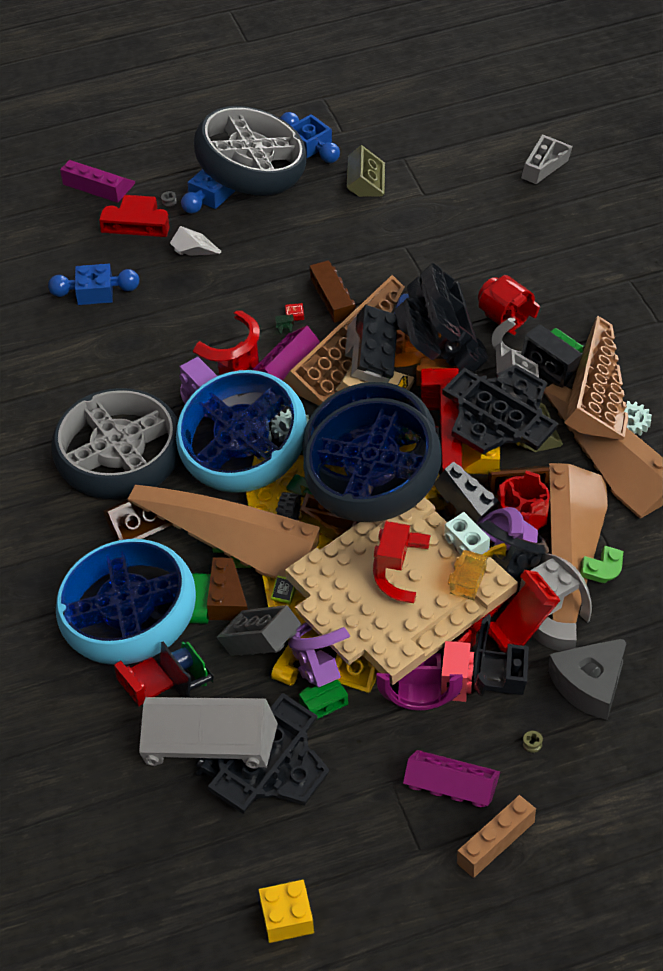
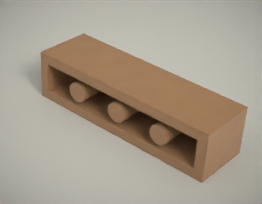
M520 795L516 797L458 850L457 864L473 878L477 876L535 823L536 808Z

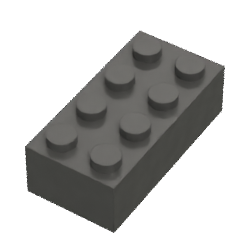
M288 605L242 610L217 636V639L230 656L277 653L284 647V643L297 633L301 622Z

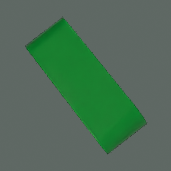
M193 573L196 601L189 623L208 624L207 600L211 574Z

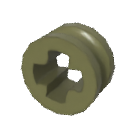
M537 731L525 733L523 737L524 749L530 753L541 750L542 735ZM531 739L536 740L534 744H530Z

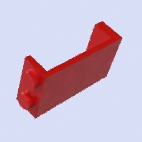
M524 570L520 577L524 580L525 585L495 622H490L488 635L494 638L498 648L506 653L508 644L524 646L560 602L559 597L536 571Z

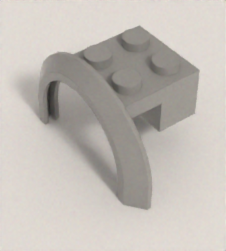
M514 318L505 320L496 327L492 334V345L496 350L497 373L518 365L539 377L538 364L522 356V351L513 350L502 341L503 335L516 325L514 323L516 319Z
M544 554L539 565L530 571L538 572L560 599V602L550 614L562 608L565 596L579 589L582 600L579 615L588 623L591 617L592 603L584 578L576 567L567 560L553 554ZM521 579V584H520V589H519V591H520L521 588L525 585V582H524L523 579Z

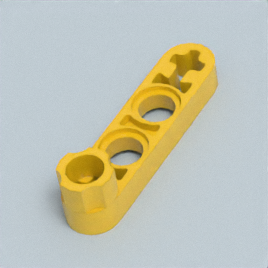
M289 644L274 665L271 677L274 680L291 686L297 680L299 670L293 665L297 659Z

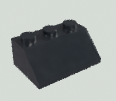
M539 324L525 335L521 355L538 364L540 375L554 385L563 388L579 367L582 353Z

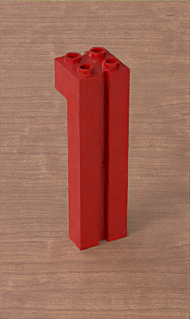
M458 368L421 369V401L428 410H440L442 472L452 462L462 467L461 441L451 436L459 414L458 409H456L457 403L442 395L443 388L459 373Z

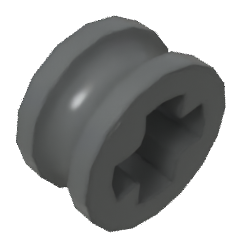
M167 191L161 195L163 205L173 206L176 204L177 200L174 192Z

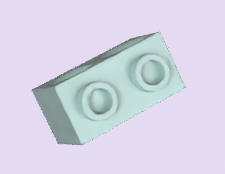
M465 512L445 524L444 537L449 544H453L462 557H466L470 562L490 550V538Z

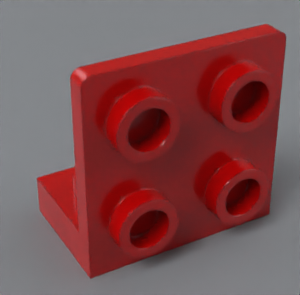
M153 657L140 662L132 668L126 667L122 661L114 664L117 680L138 706L144 704L145 697H156L173 686V681Z

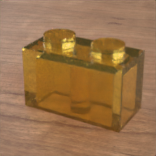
M463 550L461 557L458 556L454 565L456 570L450 574L448 585H450V594L474 601L487 569V556Z

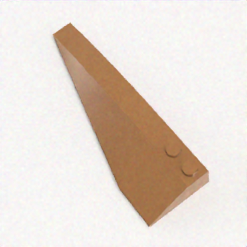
M391 275L287 374L283 381L297 395L318 406L328 397L338 392L336 388L352 365V358L345 356L348 325L364 305L391 313L405 286Z
M597 316L580 360L564 423L570 429L576 430L579 433L623 440L626 434L628 413L624 412L627 406L626 402L623 401L625 394L621 388L623 383L620 366L617 365L618 355L615 354L617 348L613 342L615 339L613 325Z
M552 384L546 387L544 394L552 406L556 407L560 418L565 420L572 390L566 386L561 388ZM567 426L569 431L574 433V438L584 453L594 462L595 469L599 470L603 475L606 484H609L613 495L641 519L663 506V457L628 428H626L625 438L619 440L579 433Z
M549 463L550 554L567 560L580 572L583 557L586 556L594 559L608 507L606 482L602 475L571 464ZM579 589L564 597L562 608L552 613V620L560 623L577 622L582 603Z
M135 485L128 497V501L147 512L151 511L157 514V517L164 521L166 519L170 521L174 527L188 531V534L214 549L219 548L230 558L233 556L239 559L241 564L247 567L249 565L255 568L259 574L274 579L277 576L286 577L285 569L314 550L319 543L320 527L218 498L142 485Z

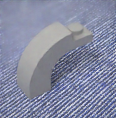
M547 617L532 636L542 645L556 651L576 648V623H560Z

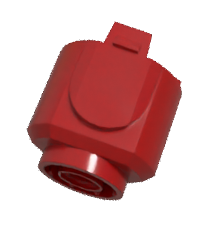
M508 275L489 279L481 287L478 294L479 308L485 312L484 315L498 325L509 318L516 319L514 321L516 325L507 331L513 335L517 333L514 330L523 325L529 316L537 318L540 306L535 302L534 294Z
M526 470L524 476L509 478L499 485L497 492L498 509L505 507L517 509L522 514L523 520L537 530L547 525L550 494L546 485L540 481L539 474Z

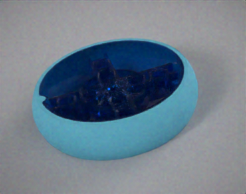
M239 370L225 373L203 384L193 393L183 407L176 430L178 452L187 470L197 480L211 488L233 493L260 489L282 477L298 459L303 449V436L307 426L306 414L297 394L281 379L271 374L254 370ZM263 393L251 405L237 404L229 407L223 402L226 398L238 394ZM287 406L291 414V425L284 442L278 448L268 439V422ZM206 414L215 422L213 428L214 440L195 456L193 452L194 433L199 422ZM255 455L262 461L257 465L241 470H219L231 457L244 458Z
M126 539L105 544L89 552L76 562L61 583L56 600V618L59 629L68 644L90 660L112 665L119 661H122L124 665L141 662L161 653V642L164 641L167 647L172 645L189 624L196 601L194 579L183 559L173 550L162 544L144 539ZM129 566H153L164 569L170 574L147 580L141 575L130 573ZM110 574V579L101 586L97 596L80 600L93 583L101 577ZM174 601L161 619L147 629L142 630L141 623L150 617L155 606ZM105 622L113 628L121 629L122 637L99 638L88 635L79 629Z

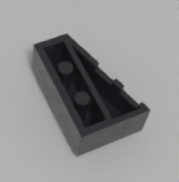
M455 462L446 467L434 483V486L446 502H451L456 508L455 514L457 516L465 512L476 524L498 502V499L490 491L486 490L475 478L471 477Z

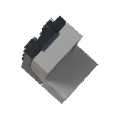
M364 305L348 325L345 356L352 358L351 377L368 382L388 383L394 376L398 325L394 313Z

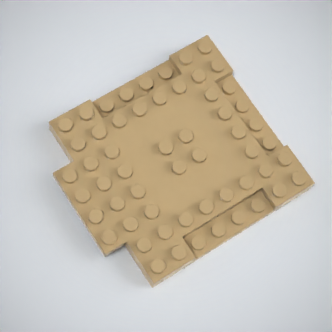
M425 497L412 509L397 517L378 522L357 523L321 550L315 548L285 569L286 579L306 598V600L295 607L297 614L319 636L345 627L350 637L330 645V647L348 665L363 655L380 673L390 674V683L392 685L445 646V641L454 640L515 594L518 589V582L491 557L486 558L481 555L472 562L466 557H462L453 544H449L444 537L445 524L447 522L435 512V506ZM386 521L410 525V533L431 535L428 550L415 547L407 548L402 571L386 568V579L389 583L399 589L416 592L417 597L414 604L397 601L388 597L375 582L373 575L374 549L376 545L379 546L380 541H378L380 528L384 529Z

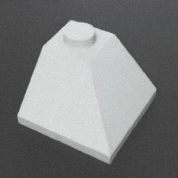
M182 226L179 227L170 242L175 247L174 250L180 255L187 254L193 256L221 253V250L203 234Z

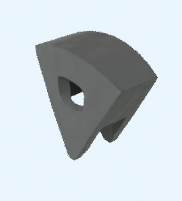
M617 639L550 654L548 671L561 695L577 709L597 718L608 720L623 667L626 642L623 639Z

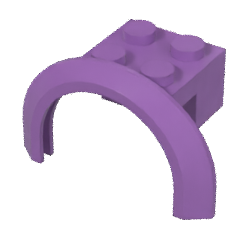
M199 357L180 366L181 374L179 377L182 381L180 391L184 404L203 384L217 377ZM208 408L201 416L215 418L214 409Z
M512 507L492 511L477 524L479 525L486 520H490L508 532V535L513 536L514 539L519 537L537 543L538 530L524 521L520 511ZM484 531L490 540L495 543L494 546L504 543ZM505 543L507 554L511 545Z
M305 622L299 626L297 633L292 638H289L288 644L292 648L295 658L299 659L301 665L299 672L302 678L307 679L309 683H313L317 687H321L341 678L335 658L322 650L315 652L314 649L338 643L349 638L350 634L345 627L321 636L300 638L312 630Z

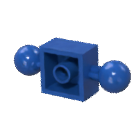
M286 112L280 117L300 135L306 149V158L319 152L321 159L326 163H334L338 160L340 149L335 143H332V129L311 114L299 120L298 116L292 112Z
M202 169L188 181V193L182 197L181 206L184 211L191 214L198 212L202 204L216 209L235 190L221 185Z
M110 264L76 266L75 280H68L63 275L53 276L49 280L48 289L56 297H63L69 290L75 289L78 305L113 302V286H119L124 291H133L139 285V276L134 270L125 269L118 276L112 277Z

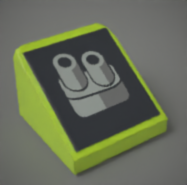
M277 576L271 600L291 604L297 589L286 577Z

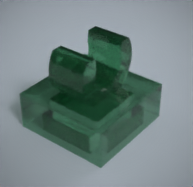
M293 314L275 316L276 328L279 327L280 335L283 334L282 329L284 327L289 329V333L292 332V326H294Z

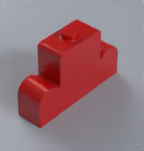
M124 195L120 208L116 206L105 207L99 219L101 233L167 237L169 231L167 211L158 209L156 197Z

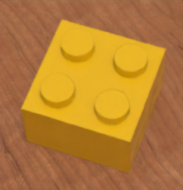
M304 880L259 889L260 903L269 943L314 933L313 918Z

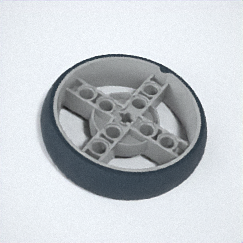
M245 106L223 107L208 114L201 121L195 132L194 151L200 166L211 178L232 190L259 196L279 194L295 185L305 170L306 149L300 135L287 122L269 112ZM227 132L230 137L229 140L223 141L210 140L211 136ZM272 160H287L291 164L283 168L274 169L271 162Z
M116 388L93 393L74 403L58 421L52 438L53 461L60 475L76 490L100 499H127L135 485L157 487L169 477L177 466L180 459L176 442L178 419L166 403L144 391ZM136 415L142 418L133 422L127 419H112L110 416ZM90 425L93 429L90 443L66 453L74 436L84 427ZM168 433V441L162 451L147 463L142 457L145 443ZM103 465L110 468H123L125 472L99 473L90 470Z

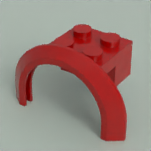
M235 311L234 314L236 316L234 318L244 323L250 331L244 342L241 341L233 348L216 349L199 341L193 350V353L206 360L218 362L220 375L232 371L251 370L259 363L257 348L260 336L259 325L253 317L243 311Z
M389 521L385 522L384 529L380 528L378 536L380 544L379 546L376 545L374 549L373 575L377 586L388 597L397 601L415 603L416 592L402 590L389 583L386 579V568L402 571L407 548L415 547L428 550L431 535L410 533V525Z

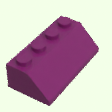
M68 160L60 169L63 185L117 203L135 184L133 180Z
M308 325L287 334L252 370L271 374L283 381L287 374L320 341Z
M417 750L408 758L403 784L409 785V788L413 790L426 789L430 791V794L436 796L445 794L451 796V799L462 802L467 800L471 801L475 806L485 807L493 799L501 771Z

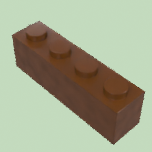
M329 260L310 265V279L334 323L345 320L356 309L354 300L350 299L348 289L344 288L342 278L337 276L335 266H332Z

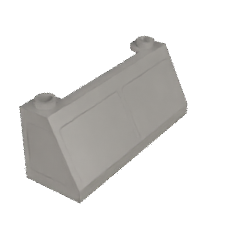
M145 697L139 753L145 763L151 766L162 764L163 757L242 759L250 768L267 767L278 723L266 699Z

